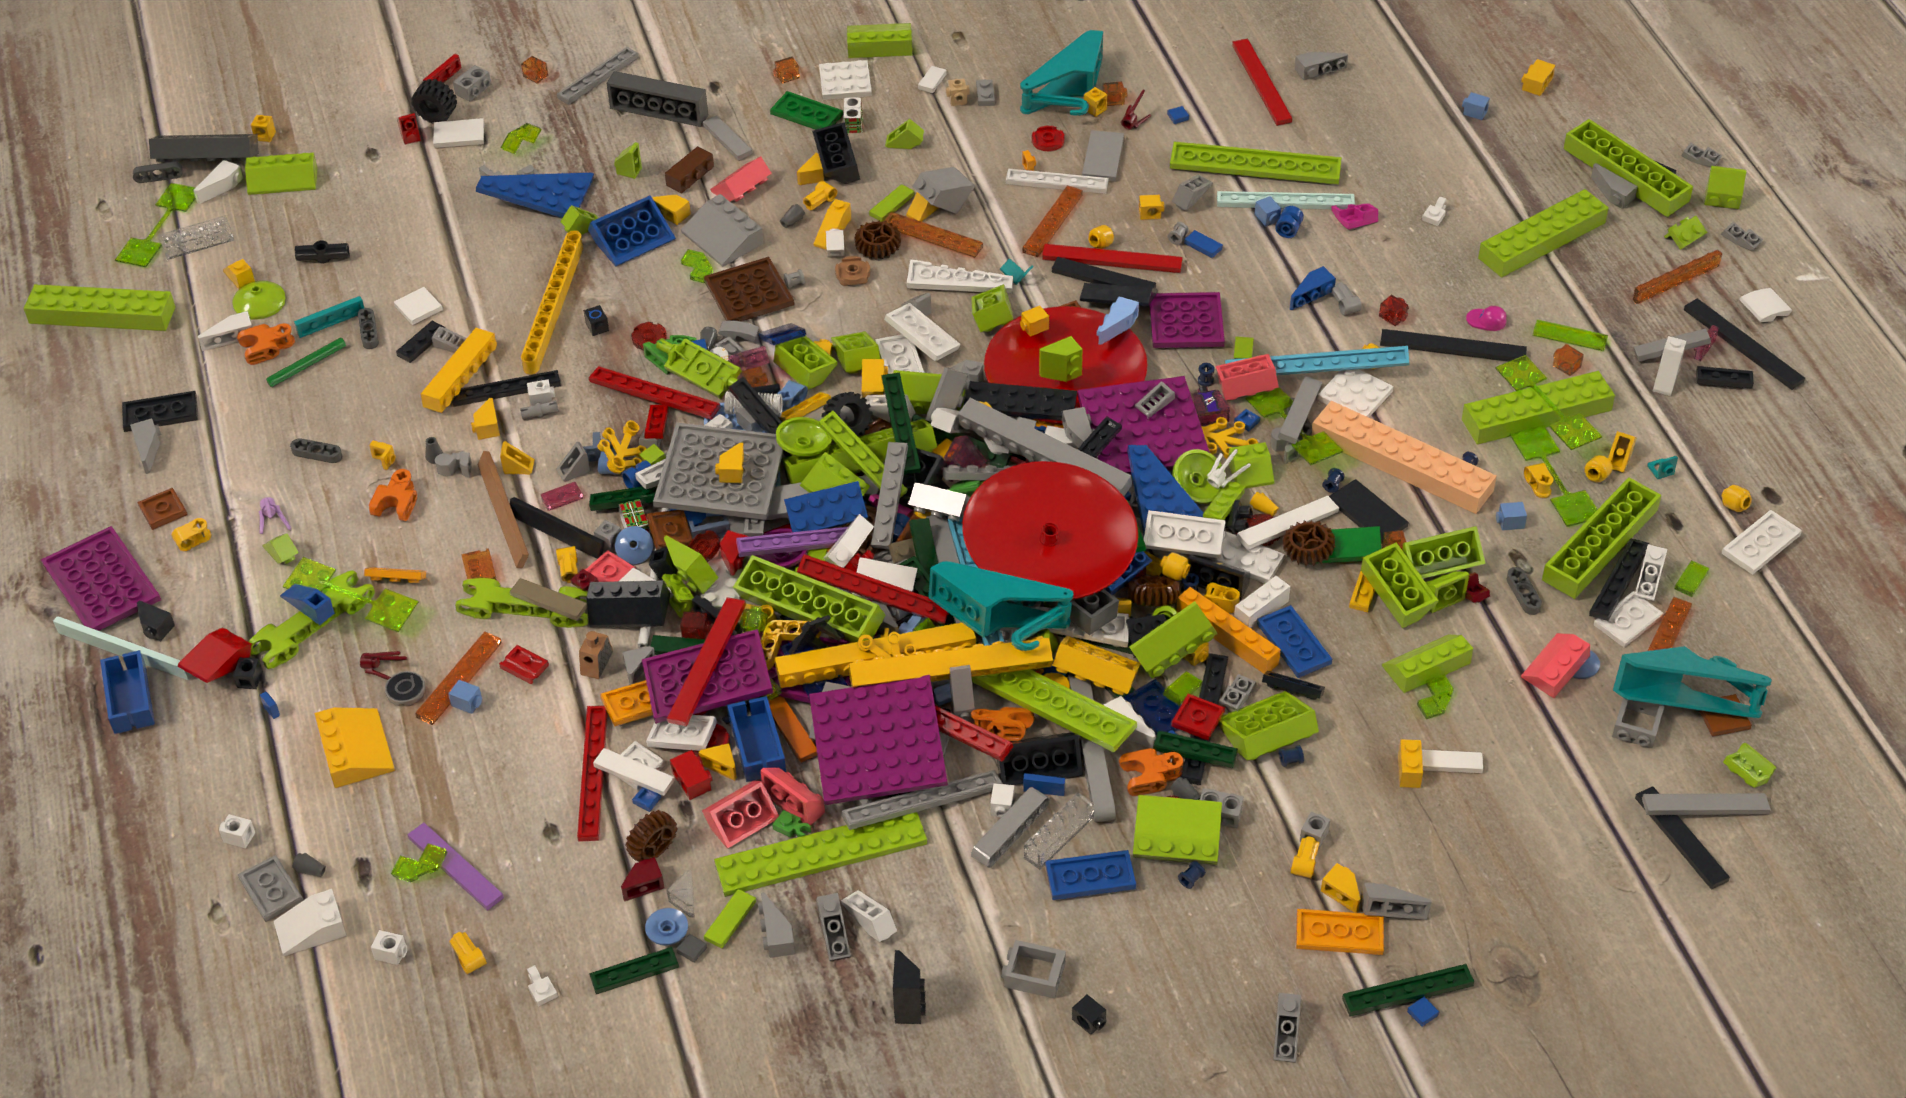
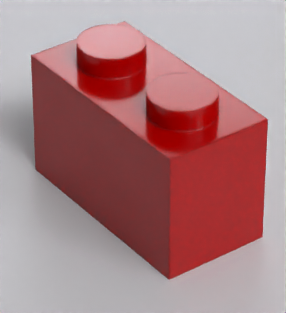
M692 750L670 759L671 771L689 800L712 790V776L709 770H704L700 756H696Z

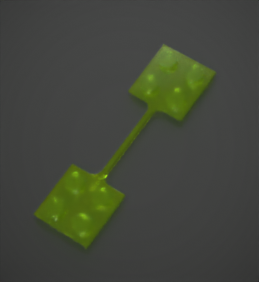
M170 183L155 204L156 206L167 208L165 214L146 239L131 237L115 261L146 268L162 246V243L152 242L151 239L172 210L186 212L196 199L193 191L195 187Z
M1526 355L1495 367L1515 391L1531 387L1554 410L1561 420L1550 424L1549 427L1570 450L1602 438V435L1581 413L1570 417L1564 416L1536 384L1546 380L1547 377Z
M1280 387L1270 392L1262 391L1246 398L1263 418L1278 413L1286 419L1287 415L1283 411L1291 407L1294 402ZM1301 430L1300 435L1304 439L1296 442V444H1291L1310 466L1343 453V450L1324 431L1308 436Z
M1545 426L1510 434L1525 461L1541 458L1564 495L1551 498L1550 501L1566 527L1586 522L1598 509L1585 490L1570 493L1564 487L1546 458L1548 455L1559 453L1560 450Z
M302 557L283 585V588L289 589L294 584L318 589L321 592L325 588H331L372 605V608L365 617V620L396 632L401 630L419 603L415 599L386 588L377 600H371L330 584L329 580L336 572V569L306 557Z

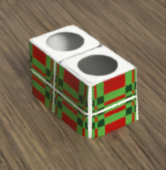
M859 97L844 98V123L847 133L863 132V110L861 98ZM848 111H858V115L850 117L846 113Z
M640 499L619 504L620 517L624 529L630 526H638L650 534L649 524Z

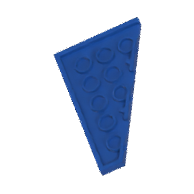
M594 173L481 176L476 186V192L563 218L571 205L578 208L581 207L593 181Z
M1128 445L1127 453L1143 535L1145 534L1148 510L1203 517V511L1147 445Z

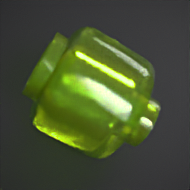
M751 606L750 609L743 610L740 627L744 629V633L758 629L759 633L764 632L768 615L762 612V607Z

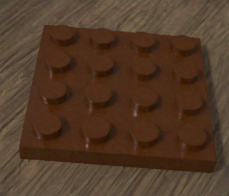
M770 257L704 276V282L726 321L742 322L795 305L793 297Z

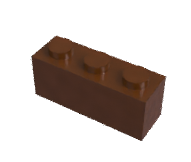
M697 146L665 172L666 186L682 194L714 167L713 154Z

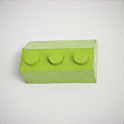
M804 334L775 344L773 362L799 384L807 386L808 390L821 385L837 365V361Z
M824 452L799 485L807 492L812 493L859 481L862 496L870 487L864 480L860 479L826 452Z

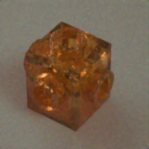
M761 366L741 372L742 377L752 387L766 386V383H768L767 375L762 372Z

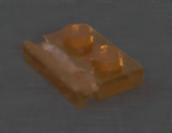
M489 548L482 552L478 550L461 554L467 579L490 578L497 580Z

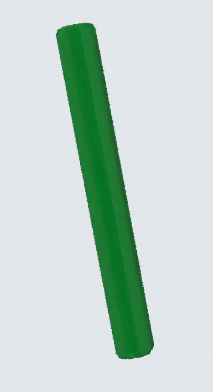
M343 338L334 340L267 377L268 385L273 387L344 348L346 343Z

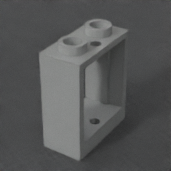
M1623 698L1612 737L1643 747L1653 748L1665 705ZM1629 709L1656 717L1652 731L1622 723L1625 710Z
M1015 940L1013 948L1010 947L1008 950V965H1004L1001 978H1004V987L1055 999L1066 963V951ZM1018 955L1053 963L1049 979L1044 980L1013 973Z

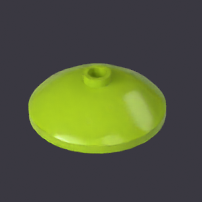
M254 281L244 285L235 293L232 305L237 314L248 311L251 320L264 319L282 309L286 301V295L283 288L274 282Z
M795 417L785 420L776 430L778 445L786 452L800 457L819 455L830 447L832 438L820 427L819 421L808 417Z
M1199 449L1189 450L1176 460L1173 467V477L1195 503L1207 504L1215 499L1223 487L1215 488L1207 481V475L1217 458L1211 453ZM1219 463L1217 469L1222 467L1221 463Z

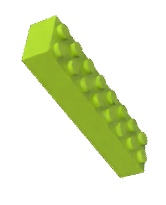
M1588 119L1566 133L1564 150L1592 168L1597 163L1638 186L1636 197L1664 216H1670L1690 202L1693 190L1691 184L1592 120Z
M1584 189L1481 242L1478 259L1502 278L1605 224L1609 207Z
M34 284L23 309L29 324L166 331L176 306L170 291Z
M1598 370L1464 404L1461 420L1476 444L1479 445L1612 411L1615 394Z
M925 419L911 422L916 448L932 452V449L937 448L933 426ZM892 428L859 437L882 463H885L888 442H895ZM836 443L831 444L824 451L855 474L862 471ZM824 452L811 457L792 455L782 458L787 480L791 484L802 483Z
M1628 477L1545 564L1542 581L1575 599L1658 511L1662 495Z
M753 555L733 586L742 599L760 606L770 605L775 612L797 621H814L818 617L822 618L829 615L831 619L827 624L840 631L844 635V640L852 643L858 642L862 635H870L873 638L886 616L876 603Z

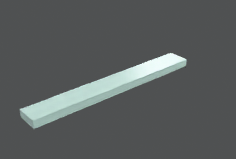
M1217 191V207L1255 208L1256 201L1269 196L1281 208L1295 206L1299 209H1331V206L1337 205L1339 209H1346L1348 205H1355L1354 194Z
M59 616L53 620L59 634L120 656L140 650L147 666L188 681L192 677L190 673L177 667L181 660Z

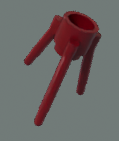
M1144 89L1139 94L1134 105L1128 106L1121 120V125L1125 129L1130 130L1133 127L1137 129L1140 124L1151 117V114L1137 122V115L1133 113L1145 92Z
M400 651L363 653L360 658V667L365 669V673L388 680L391 678L390 676L374 670L379 667L380 660H407V657L394 656L400 655Z

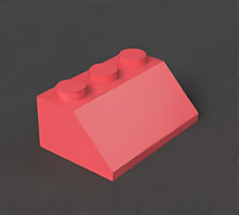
M760 156L736 170L710 190L716 195L721 194L730 202L733 200L737 202L744 197L743 193L746 191L747 193L752 192L756 189L755 185L757 183L759 185L763 184L768 180L767 176L772 173Z
M1269 354L1215 366L1225 400H1236L1241 396H1253L1258 392H1270L1275 388H1279L1276 370Z
M1557 633L1524 671L1521 678L1552 698H1555L1590 657V644L1574 634Z
M763 768L760 770L762 782L772 802L783 810L800 817L802 823H808L811 826L825 813L824 799L819 794L810 791L804 783H799L789 772H784L780 768Z
M752 781L702 810L711 830L726 848L735 845L771 824L779 816L762 781Z

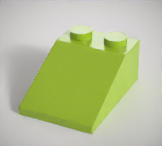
M1004 284L971 297L972 314L980 333L992 331L996 326H1004L1011 320H1014Z
M866 331L831 337L839 362L845 372L852 374L862 370V359H880L879 345Z
M666 535L664 540L673 564L678 569L677 574L688 582L686 585L691 591H698L704 594L719 577L700 553Z

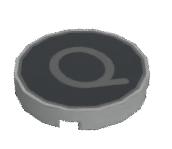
M403 671L393 675L385 685V693L388 700L400 706L399 704L409 706L417 703L423 697L425 691V682L422 676L411 671Z

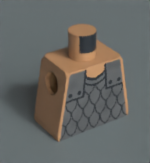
M590 631L586 634V638L579 650L580 674L582 676L600 679L613 653L607 635L595 631Z

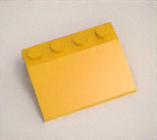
M1069 635L1060 643L1052 664L1061 673L1067 674V672L1075 674L1074 677L1083 681H1086V679L1092 680L1094 685L1105 688V686L1113 688L1112 691L1120 695L1129 693L1141 665L1140 662Z
M334 707L314 713L335 788L395 771L377 708Z

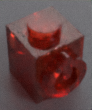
M1391 294L1380 303L1379 317L1397 326L1408 317V304L1403 298H1397Z
M684 611L680 625L681 636L683 638L706 639L707 633L711 630V622L708 621L707 613Z

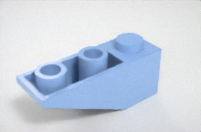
M1119 296L1116 302L1112 303L1110 313L1105 315L1103 325L1098 327V344L1101 345L1132 327L1138 317L1139 302Z

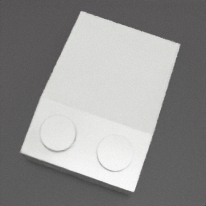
M332 889L309 896L274 920L283 956L346 936Z

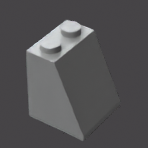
M950 167L921 172L912 187L931 205L957 214L975 185L958 169Z

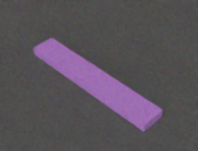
M848 527L736 538L739 557L832 548Z
M424 822L407 834L410 841L487 911L504 898L503 893Z

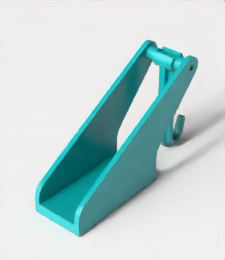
M1086 31L1020 83V88L1023 90L1022 105L1020 106L1021 113L1031 114L1050 105L1082 108L1080 110H1070V115L1074 116L1087 113L1089 110L1087 101L1072 96L1084 97L1085 93L1096 87L1103 58L1104 31ZM1049 83L1038 93H1033V89Z
M949 561L940 562L930 568L929 599L983 638L1000 628H1020L1012 634L1011 642L1016 649L1027 651L1037 648L1039 641L1036 640L1031 643H1023L1022 641L1041 629H1065L1070 626L1071 620L1069 617L1072 606L1070 601L1073 599V591L1068 588ZM1004 601L1058 602L1056 607L1047 612Z
M1682 646L1622 654L1613 691L1621 697L1633 701L1761 718L1762 711L1760 708L1761 705L1764 706L1768 693L1766 688L1771 685L1772 679L1762 674L1737 668L1736 663L1721 656H1713L1709 660L1704 659L1687 647ZM1683 674L1726 680L1748 696L1751 705H1745L1693 690L1681 682Z

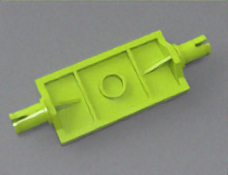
M663 338L659 339L662 344L659 342L656 344L657 349L668 354V361L664 365L666 370L719 399H722L729 386L738 380L737 377L742 372L740 367L686 338L681 344H671Z

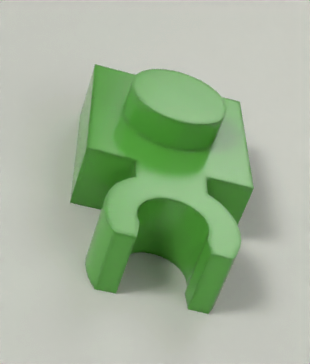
M785 810L782 811L772 824L773 830L788 837H791L793 833L797 837L805 836L803 831L812 832L811 826L808 823H802L800 817Z

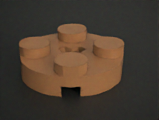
M845 257L841 259V263L836 264L835 274L841 285H858L868 282L870 265L867 261H862L861 257Z

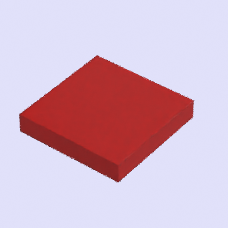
M1187 694L1173 718L1171 726L1209 740L1225 712V707Z

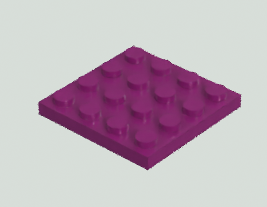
M1220 292L1157 293L1149 305L1153 348L1225 346Z

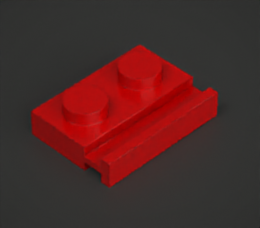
M516 645L499 665L500 669L532 684L533 680L538 678L549 666L548 660Z

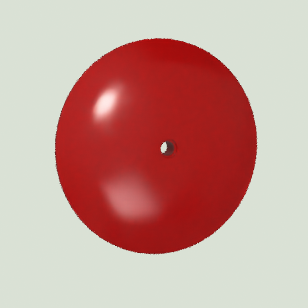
M1070 306L1043 308L1049 315V329L1033 336H1029L1026 331L1022 330L1020 326L1021 316L1010 321L992 338L984 358V371L988 383L1075 391L1145 381L1148 366L1145 349L1131 329L1123 331L1100 345L1098 344L1099 336H1097V330L1099 326L1103 325L1106 314L1087 308ZM1072 336L1083 349L1082 375L1067 382L1041 377L1039 375L1040 348ZM1078 396L1076 399L1075 409L1081 408ZM1037 419L1051 423H1062V421Z
M1038 461L1022 463L992 475L972 494L966 505L962 522L963 538L967 551L978 568L1068 588L1073 591V599L1095 594L1118 580L1131 564L1138 543L1136 518L1124 496L1101 476L1087 469L1061 462Z

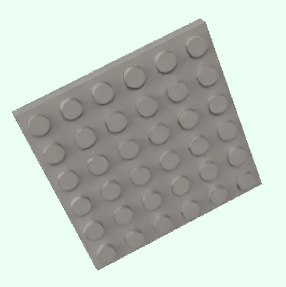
M676 423L653 500V506L767 520L784 450L776 441V434ZM738 443H743L742 483H720L719 475H715V464L719 463L720 455Z

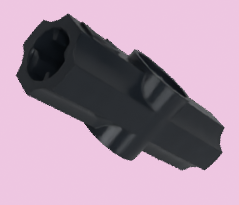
M320 240L313 245L295 246L294 249L297 261L316 260L318 263L323 264L331 259L349 258L350 256L348 243L328 244L327 241Z

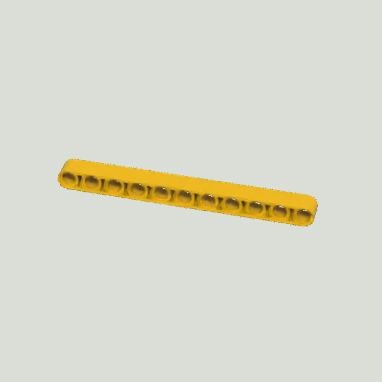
M570 231L565 236L521 354L523 371L526 374H536L542 364L583 251L582 236L579 231Z

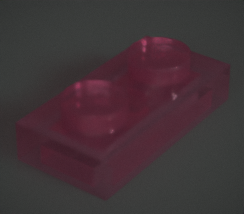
M1712 325L1707 331L1711 343L1695 347L1694 359L1702 361L1716 341L1719 327Z
M576 482L540 494L541 500L548 511L583 499L582 492Z

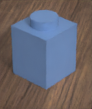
M1471 92L1468 98H1465L1463 101V115L1482 120L1488 111L1490 98Z
M1269 196L1256 201L1255 216L1264 226L1276 223L1281 215V207L1272 197Z
M1523 502L1501 503L1499 512H1496V521L1500 523L1501 529L1514 530L1525 528L1527 514Z
M458 680L448 693L452 707L470 714L482 703L480 688L462 680Z

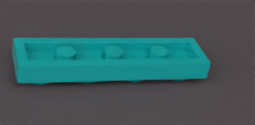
M360 296L294 321L297 335L299 338L358 316V312L364 309L362 298Z

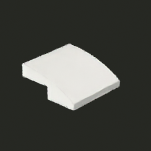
M1771 288L1750 292L1739 299L1760 322H1773L1776 316H1789L1792 311Z

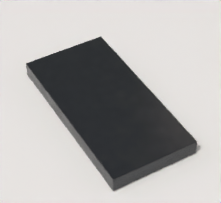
M196 391L122 402L124 432L132 431L131 424L151 418L154 425L158 426L198 420Z
M1357 479L1329 495L1331 500L1339 507V511L1360 528L1380 526L1381 544L1386 541L1389 535H1396L1408 527L1409 522Z

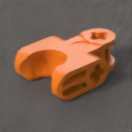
M287 323L271 328L267 324H261L242 330L237 335V340L241 346L250 347L245 351V360L250 365L273 359L279 355V350L289 348L295 343V338L291 335V326Z
M399 469L393 473L388 486L378 485L369 503L370 515L381 516L385 509L396 507L399 520L407 521L417 502V491L414 490L410 471Z
M1003 707L1000 710L976 709L971 712L975 725L1008 741L1021 740L1026 733V729L1035 720L1034 713L1025 708Z
M1150 748L1122 754L1119 758V764L1124 771L1142 773V775L1134 777L1128 782L1127 789L1131 796L1162 791L1167 787V781H1175L1181 777L1183 771V757L1176 752L1157 755L1156 750Z

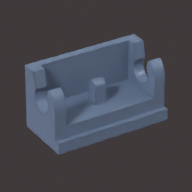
M722 515V521L706 523L705 525L695 527L693 521H689L693 544L722 539L727 530L730 531L727 515Z

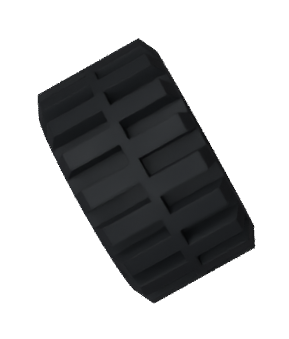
M427 79V81L424 80L413 94L411 105L413 110L423 120H427L429 123L443 122L448 120L456 108L457 97L447 84L445 85L442 81L439 82L436 79Z
M845 392L833 396L832 399L826 402L827 405L823 407L825 412L822 413V417H825L831 411H834L840 417L842 407H849L854 414L853 424L849 428L859 437L865 434L866 430H869L870 426L868 424L872 423L873 419L870 416L873 415V412L869 411L871 405L870 403H865L867 401L865 397L860 398L861 395L858 393Z

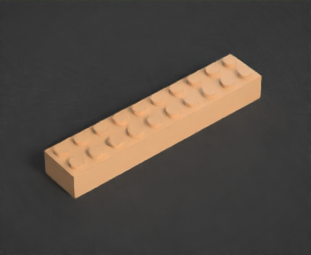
M1330 401L1312 424V439L1475 514L1478 513L1494 492L1497 475L1336 402Z

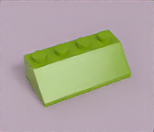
M314 152L246 158L245 173L248 195L316 190L318 167Z
M894 370L893 373L900 372L904 394L908 396L916 414H927L942 374ZM964 389L963 394H962V397H964V399H965V393H966V390H965V389ZM964 401L961 407H957L956 411H960L963 408Z
M1477 526L1403 543V552L1422 578L1486 564Z
M1397 542L1363 557L1362 573L1402 628L1419 621L1438 603L1437 597Z
M1194 601L1129 648L1153 679L1162 675L1171 665L1178 664L1187 654L1195 652L1203 643L1211 641L1218 633Z
M1448 634L1382 663V667L1402 692L1406 693L1471 664L1473 647L1462 635Z

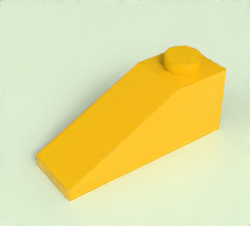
M837 199L832 202L827 209L813 243L815 247L827 250L826 231L830 229H845L851 220L850 203Z

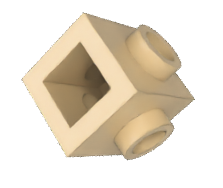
M965 79L948 80L946 96L949 97L951 106L966 105L970 89L969 85H966Z

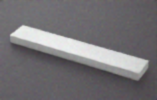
M1008 169L1006 184L1103 194L1107 192L1109 178L1018 169Z
M1325 496L1238 532L1236 538L1249 550L1285 535L1290 525L1295 526L1296 522L1300 524L1304 520L1306 522L1311 520L1316 522L1338 513L1339 507L1329 496Z

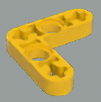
M773 620L766 625L761 638V644L768 670L775 663V657H777L782 640L793 641L802 633L801 628L808 621ZM792 628H798L796 632L789 633ZM821 631L817 634V638L821 636ZM774 643L771 648H765L767 644Z

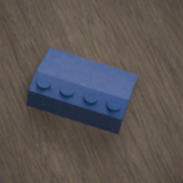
M651 195L590 222L588 229L596 245L615 267L676 239Z

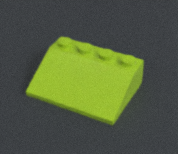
M911 23L847 26L848 58L913 56Z
M1286 691L1243 707L1238 711L1225 714L1218 723V726L1233 747L1238 748V754L1246 760L1257 759L1260 755L1274 752L1283 746L1292 745L1297 740L1309 738L1312 734L1319 732L1315 710Z
M1138 795L1133 858L1188 863L1196 861L1199 864L1217 865L1222 802Z

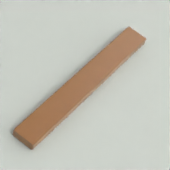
M483 451L477 465L516 568H523L529 553L489 451Z

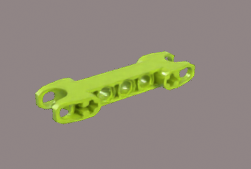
M354 570L334 577L326 583L323 593L331 599L335 614L321 625L301 611L278 627L272 623L268 624L249 640L252 643L251 655L269 651L262 659L264 667L267 669H272L286 663L298 653L299 643L343 612L352 615L361 610L375 594L374 587L371 584H364L358 588H353L359 580Z
M490 578L464 580L462 584L463 591L473 595V597L457 600L455 604L457 612L477 619H489L492 613L550 618V622L553 625L564 628L583 627L588 625L589 621L588 614L583 613L580 617L583 620L576 621L510 595L512 588L501 587L497 580ZM563 586L558 591L587 603L586 599L580 597L587 598L588 591H582L579 588Z

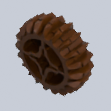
M872 220L871 223L866 222L865 225H860V228L857 229L854 237L855 246L858 252L863 254V257L868 256L869 259L874 257L876 260L877 258L884 259L885 256L890 258L891 254L894 255L899 250L901 234L897 226H893L892 223H887V221L880 222V220L874 222Z
M1304 520L1301 524L1296 522L1295 526L1290 525L1283 538L1284 552H1286L1287 557L1292 562L1297 561L1298 565L1304 563L1305 566L1307 564L1314 566L1316 562L1322 564L1323 560H1328L1329 556H1332L1335 548V536L1331 528H1328L1326 524L1321 525L1320 521L1314 523L1313 520L1310 522Z
M1144 575L1129 581L1127 594L1128 599H1131V602L1137 605L1149 607L1170 606L1177 602V598L1180 596V587L1176 580L1169 577Z
M657 810L656 812L652 811L650 814H645V817L639 819V822L634 824L635 827L629 831L630 835L627 836L625 844L627 847L626 851L638 862L653 857L658 858L673 843L678 830L676 827L677 823L672 816L664 811Z

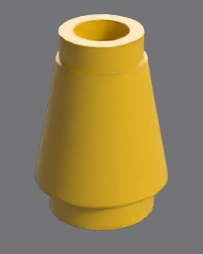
M1256 492L1249 503L1253 506V509L1274 517L1279 509L1263 492Z

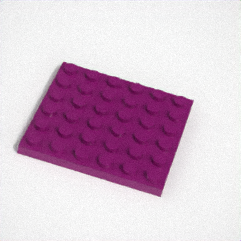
M1185 376L1077 391L1080 406L1085 407L1086 414H1090L1091 429L1095 430L1106 416L1122 425L1119 433L1098 455V460L1131 476L1127 453L1128 445H1147L1168 471H1172L1176 460L1189 450L1199 449L1209 452ZM1162 381L1175 392V399L1148 418L1135 405ZM1151 400L1149 401L1151 405H1155ZM1146 404L1143 405L1146 410H1150Z
M930 675L895 682L859 686L857 688L850 687L809 694L825 805L948 785Z

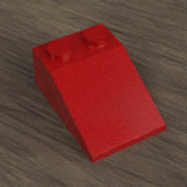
M222 627L206 635L178 663L177 667L208 683L235 671L239 657H250L252 643Z

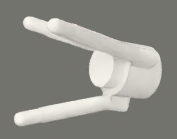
M1235 449L1222 467L1217 469L1223 456L1220 453L1207 475V481L1215 488L1220 486L1224 488L1228 482L1244 472L1251 464L1248 463L1226 479L1224 470L1238 450Z

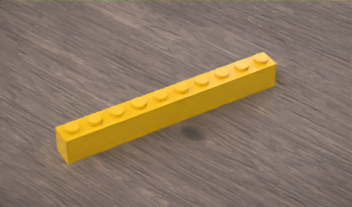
M962 622L899 634L900 654L905 656L907 655L904 653V648L907 644L915 645L916 652L923 651L925 653H932L936 649L948 651L958 646L971 648L973 645H976L974 631ZM892 635L890 639L891 641L896 642L898 640V637L896 635ZM888 636L873 639L875 645L892 656ZM869 640L862 641V644L864 646H868L870 642ZM858 642L775 657L776 672L781 688L850 676L849 663H853L857 659L869 661L878 656L871 651L865 652L860 650ZM913 647L906 649L909 654L914 652Z
M1043 636L1034 637L1032 640H1023V643L1039 641L1037 648L1027 651L1016 649L1012 642L1004 643L1003 641H998L984 646V644H976L971 648L958 646L948 651L936 649L932 653L919 651L913 653V655L896 654L892 658L880 656L869 661L857 659L853 663H849L851 687L857 688L859 686L920 678L924 675H930L931 682L950 680V668L970 665L971 677L1051 667L1053 657L1050 640Z

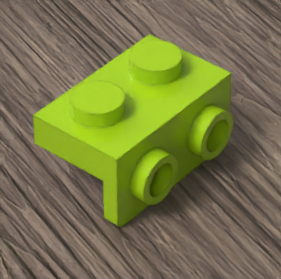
M1694 216L1691 219L1686 217L1679 222L1681 225L1677 226L1675 224L1667 229L1669 233L1664 235L1666 239L1671 236L1681 250L1708 232L1698 217Z
M664 574L662 579L674 594L669 599V603L680 618H686L692 608V599L694 597L679 575Z
M1742 743L1736 753L1726 756L1723 761L1731 772L1738 774L1744 779L1746 784L1754 788L1768 783L1776 770L1774 764L1747 743Z

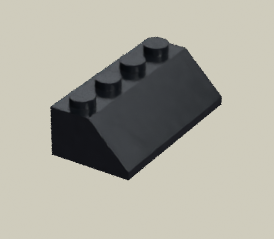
M845 123L813 130L824 175L843 184L861 180Z
M664 580L590 582L586 598L589 626H664L671 593Z
M1074 732L1010 741L1013 744V748L1002 762L997 760L1000 779L1005 785L1023 784L1024 774L1060 778L1083 775L1079 737Z

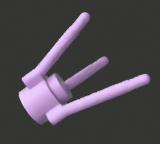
M270 497L263 498L260 501L261 510L259 511L260 534H263L264 516L271 519L275 513L279 515L287 529L291 530L288 521L282 514L280 507L275 504L274 499Z

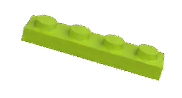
M1228 482L1205 510L1203 518L1225 520L1233 508L1234 501L1240 500L1245 493L1246 486L1240 485L1237 482Z

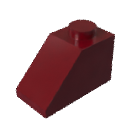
M656 858L644 859L634 864L621 885L624 902L665 888L663 876Z

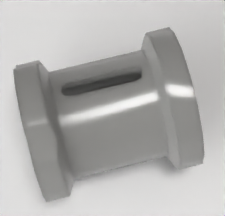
M1177 222L1174 225V230L1168 234V240L1175 245L1181 244L1183 236L1189 232L1188 226L1183 222Z
M801 269L791 274H784V281L788 289L800 283L802 285L805 284L804 274Z

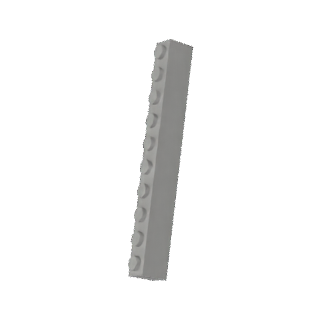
M969 398L958 413L959 424L963 428L971 429L979 436L987 437L994 443L1003 445L1014 453L1018 452L1028 460L1036 462H1061L1087 469L1107 480L1123 496L1126 495L1132 486L1131 475L972 398Z

